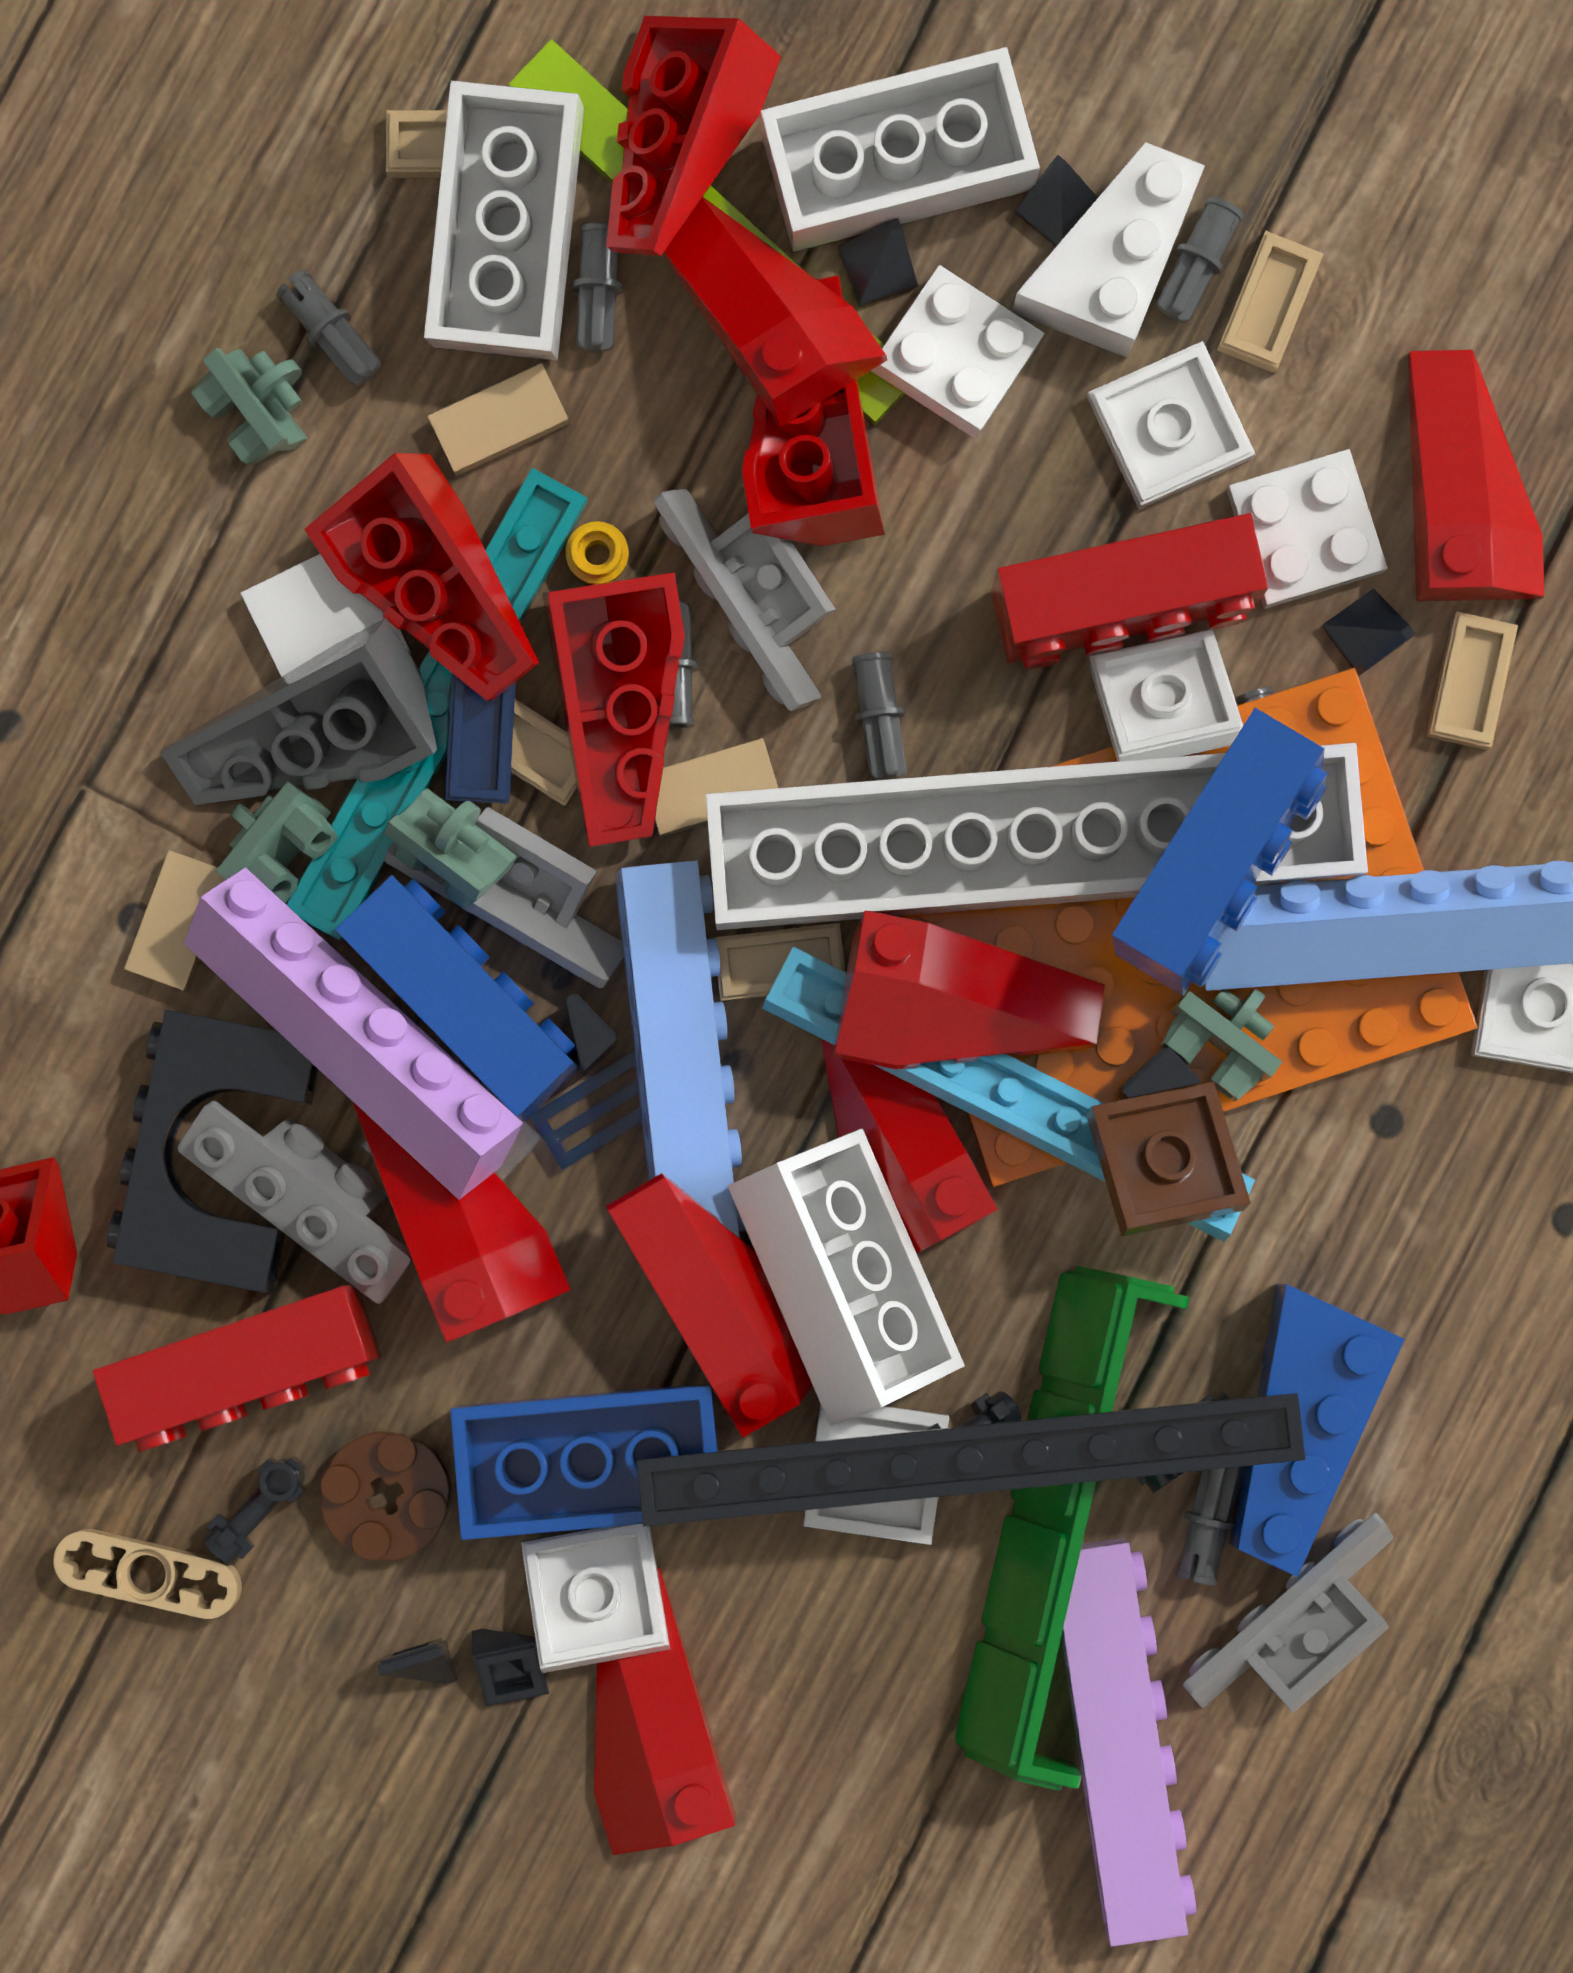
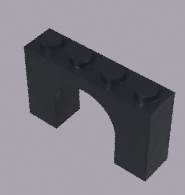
M165 1009L163 1022L155 1021L152 1024L148 1037L146 1057L147 1059L154 1060L150 1084L140 1085L134 1104L133 1121L141 1123L136 1148L128 1147L122 1162L120 1184L128 1186L123 1211H114L108 1229L107 1247L115 1249L112 1263L257 1292H273L285 1233L275 1227L217 1216L195 1204L184 1192L176 1176L173 1161L174 1143L178 1130L187 1115L201 1102L218 1094L249 1092L312 1105L319 1069L278 1031Z

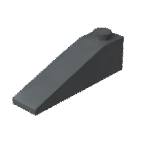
M384 618L333 645L166 746L160 754L194 805L265 796L270 790L282 789L287 781L296 787L305 786V790L325 788L329 782L360 778L362 783L383 780L434 754L437 750L420 670L388 620Z

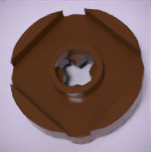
M372 1432L351 1441L334 1456L328 1470L321 1479L322 1514L328 1529L343 1547L356 1553L362 1559L372 1561L403 1559L423 1549L437 1536L448 1513L451 1492L450 1479L442 1460L428 1444L404 1433ZM382 1477L387 1485L398 1482L402 1487L403 1494L399 1495L396 1499L399 1510L395 1513L389 1514L384 1507L374 1509L371 1506L369 1498L375 1493L372 1483L376 1479Z

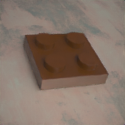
M1214 1081L1091 1106L1087 1112V1120L1121 1237L1241 1212L1250 1205L1249 1195Z

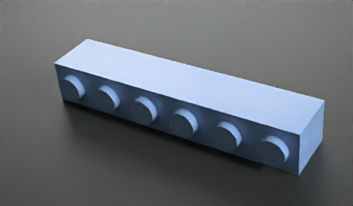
M698 860L621 868L615 873L648 1181L663 1173L715 1215L721 1224L740 1238L739 1232L746 1231V1228L728 1189V1185L734 1183L732 1168L741 1167L742 1164L739 1134L737 1129L728 1130L725 1104L734 1103V1081L730 1065L721 1066L718 1046L719 1040L727 1039V1019L723 1002L713 1001L711 977L720 976V956L716 938L706 939L704 914L713 912V893L709 875L699 876Z
M1551 861L1540 865L1513 867L1492 865L1473 870L1446 872L1425 870L1416 874L1379 877L1359 875L1351 879L1312 882L1294 880L1285 884L1258 885L1254 894L1257 900L1237 932L1227 926L1218 941L1222 943L1219 952L1222 953V956L1206 981L1205 989L1209 991L1573 963V862Z

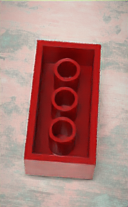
M1248 513L1000 567L995 575L991 595L1007 664L1023 661L1024 669L1029 670L1056 664L1061 661L1060 653L1084 647L1086 656H1092L1123 648L1122 640L1146 634L1149 643L1179 637L1185 634L1184 626L1208 620L1210 629H1220L1247 621L1246 613L1255 609V606L1269 587L1252 514Z
M347 1285L92 1370L116 1446L135 1441L139 1453L187 1437L183 1424L197 1420L200 1430L204 1431L247 1417L245 1403L260 1399L263 1410L309 1396L305 1383L322 1378L325 1389H329L368 1376L370 1372L367 1362L382 1358L361 1292L353 1285Z

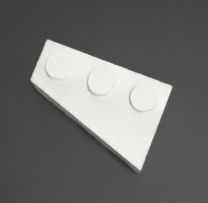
M1145 143L1016 293L1012 312L1128 358L1205 165Z

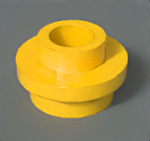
M600 521L589 522L577 528L570 536L566 545V560L573 575L586 584L593 585L612 582L619 578L626 569L629 560V548L624 535L615 526ZM596 544L604 545L610 551L608 560L601 565H593L586 559L587 550Z

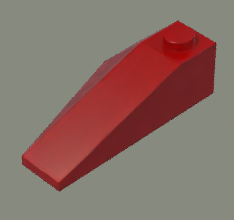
M704 197L700 199L662 254L779 427L784 426L887 361V355L852 305Z
M839 275L816 279L843 299ZM858 379L782 427L778 426L759 396L756 395L752 414L754 423L749 449L745 450L742 466L752 533L818 546H828L885 535Z
M1473 350L1410 351L1408 353L1416 602L1544 598L1542 532Z
M675 572L543 592L553 661L588 846L592 847L651 837L653 835L663 774L669 722L674 706V691L679 660L682 656L685 638Z
M865 910L852 938L833 1057L898 1070L916 1068L920 1063L955 1059L956 1063L977 1061L981 1056L1008 1053L1026 1056L1094 1048L1098 1039L1105 984L930 923Z
M353 1102L354 1109L418 1276L446 1343L571 1290L546 1229L525 1208L496 1172L458 1200Z
M663 1173L606 1206L608 1212L742 1437L748 1436L797 1407L813 1385L754 1247L750 1244L747 1245L727 1229L715 1215Z

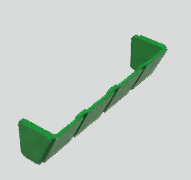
M1077 1265L1075 1266V1271L1067 1270V1273L1063 1272L1058 1280L1039 1364V1372L1044 1374L1040 1390L1037 1389L1033 1392L1027 1420L1112 1411L1137 1299L1187 1309L1189 1297L1173 1293V1286ZM1096 1481L1012 1489L1010 1491L1011 1498L1015 1500L1012 1515H1007L1003 1522L982 1614V1624L986 1626L983 1642L978 1641L975 1645L955 1733L956 1744L960 1748L965 1749L964 1756L1013 1780L1061 1791L1062 1786L1079 1788L1082 1775L1072 1761L1036 1753L1035 1751Z

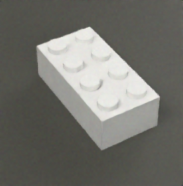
M1007 47L760 110L761 135L793 252L861 235L896 218L899 219L900 224L1027 192L1036 185L1040 170Z
M451 81L424 338L432 347L558 361L584 117V106L578 94Z
M863 1128L778 1162L728 1185V1189L830 1426L881 1408L965 1366Z

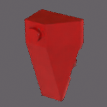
M644 16L623 72L622 92L629 97L627 121L618 124L617 143L624 148L622 171L613 179L606 243V247L611 251L661 256L761 114L760 110L764 106L782 56L739 18Z
M394 453L304 529L336 579L353 594H361L384 613L382 617L386 618L389 623L397 629L406 630L430 650V655L486 701L494 700L539 664L464 505L430 454Z
M821 1039L838 1138L863 1128L916 1254L998 1210L967 1151L934 1095L875 1065L833 1057L835 1045Z
M54 1157L0 1169V1314H12L68 1301L77 1259V1249L59 1164Z
M660 1567L657 1568L670 1650L597 1663L594 1795L613 1855L670 1847L736 1825V1811Z

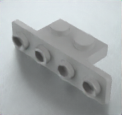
M678 489L659 494L653 499V502L661 514L659 521L663 531L673 543L683 547L696 567L693 572L698 585L709 597L718 601L729 618L728 628L732 637L741 648L751 652L764 672L762 680L769 694L777 702L785 705L790 711L810 706L821 698L820 692L789 644L832 614L836 609L791 540L753 534L750 527L749 514L717 536L688 490Z
M486 807L478 817L475 825L517 857L513 867L476 902L463 909L559 964L574 975L598 988H603L624 959L622 941L576 915L597 871L493 809ZM392 843L384 857L387 864L452 901L445 895L443 886L445 880L429 867L424 870H411L395 857L397 843Z
M211 1101L203 1107L178 1145L180 1154L375 1303H382L388 1297L413 1261L405 1245L370 1219L387 1198V1193L375 1184L373 1177L365 1169L344 1161L327 1148L322 1138L307 1126L296 1124L287 1118L262 1137L218 1102Z
M1375 1513L1365 1522L1362 1519H1358L1346 1526L1334 1541L1335 1549L1317 1565L1315 1562L1303 1565L1298 1577L1292 1575L1286 1583L1287 1591L1269 1607L1267 1605L1258 1606L1244 1617L1237 1628L1239 1634L1221 1650L1219 1648H1212L1194 1662L1189 1670L1191 1677L1184 1682L1183 1687L1202 1708L1213 1701L1248 1668L1252 1667L1288 1709L1294 1713L1390 1628L1380 1614L1348 1581L1349 1578L1393 1540L1394 1537L1383 1519Z

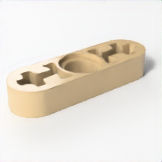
M83 1529L66 1536L58 1544L54 1553L55 1572L59 1579L71 1588L197 1618L213 1619L222 1616L236 1605L241 1595L242 1583L238 1571L233 1565H228L219 1558L104 1531ZM87 1541L93 1544L92 1555L98 1558L113 1560L117 1558L116 1547L125 1549L126 1553L120 1560L116 1571L117 1586L108 1583V1579L114 1570L95 1567L88 1570L85 1577L79 1575V1564L70 1560V1552L82 1549ZM140 1556H154L164 1565L166 1572L165 1581L161 1588L155 1592L141 1591L131 1580L130 1571L132 1564ZM178 1562L187 1563L189 1566L183 1575L184 1578L203 1580L207 1578L210 1571L219 1573L217 1578L218 1584L227 1587V1595L217 1597L213 1600L211 1606L203 1604V1592L184 1587L179 1590L180 1600L170 1598V1594L179 1580Z

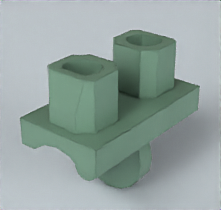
M215 348L203 359L209 371L195 386L191 394L202 409L214 418H222L235 405L238 407L246 421L227 438L229 445L245 464H257L273 455L276 451H295L308 440V437L289 413L302 403L300 397L291 387L302 374L301 368L293 359L275 365L265 351L259 352L249 360L241 349L225 354L221 348Z
M288 781L274 798L268 795L255 813L245 806L238 804L230 814L243 828L229 844L233 850L217 868L216 872L223 879L227 880L246 867L281 901L286 903L297 889L298 878L287 869V866L300 850L313 859L324 856L337 840L336 832L326 820L331 811L318 800L309 797Z
M427 788L418 795L404 812L394 816L388 822L384 832L386 836L397 843L395 857L411 870H424L429 867L445 880L443 885L445 895L462 908L469 907L473 902L482 897L513 867L517 857L475 825L481 811L479 807L471 801H465L455 810Z
M1256 988L1243 1001L1227 989L1218 992L1212 1002L1231 1016L1229 1020L1191 991H1188L1170 1011L1175 1018L1169 1024L1160 1043L1162 1048L1165 1047L1167 1049L1170 1047L1186 1065L1191 1063L1207 1041L1227 1056L1208 1082L1214 1081L1216 1089L1233 1102L1239 1100L1259 1080L1263 1082L1271 1078L1283 1063L1241 1030L1245 1027L1261 1040H1264L1274 1028L1271 1022L1256 1012L1265 998V995Z

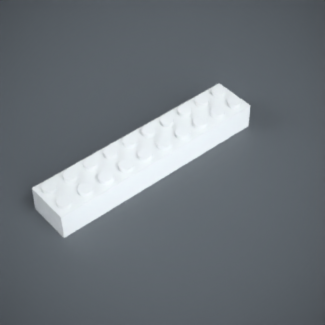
M1356 743L1321 746L1325 748L1322 770L1328 772L1324 782L1327 788L1307 820L1298 815L1289 827L1293 829L1289 838L1292 844L1275 873L1271 876L1261 871L1254 885L1285 884L1294 880L1312 882L1351 879L1368 873ZM1226 753L706 794L717 930L861 919L865 910L891 916L1136 897Z

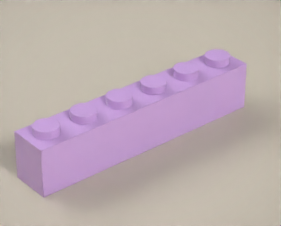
M246 867L200 897L183 944L458 1200L501 1168L523 1122Z
M1124 1538L1082 1544L1061 1636L1104 1931L1111 1947L1188 1935L1186 1916L1197 1914L1191 1876L1179 1875L1176 1851L1187 1849L1183 1818L1180 1810L1170 1811L1166 1790L1167 1785L1177 1784L1171 1745L1160 1746L1156 1721L1167 1719L1164 1691L1161 1680L1150 1682L1146 1656L1157 1654L1155 1631L1151 1616L1140 1617L1137 1591L1147 1590L1145 1565L1142 1552H1130L1129 1542Z

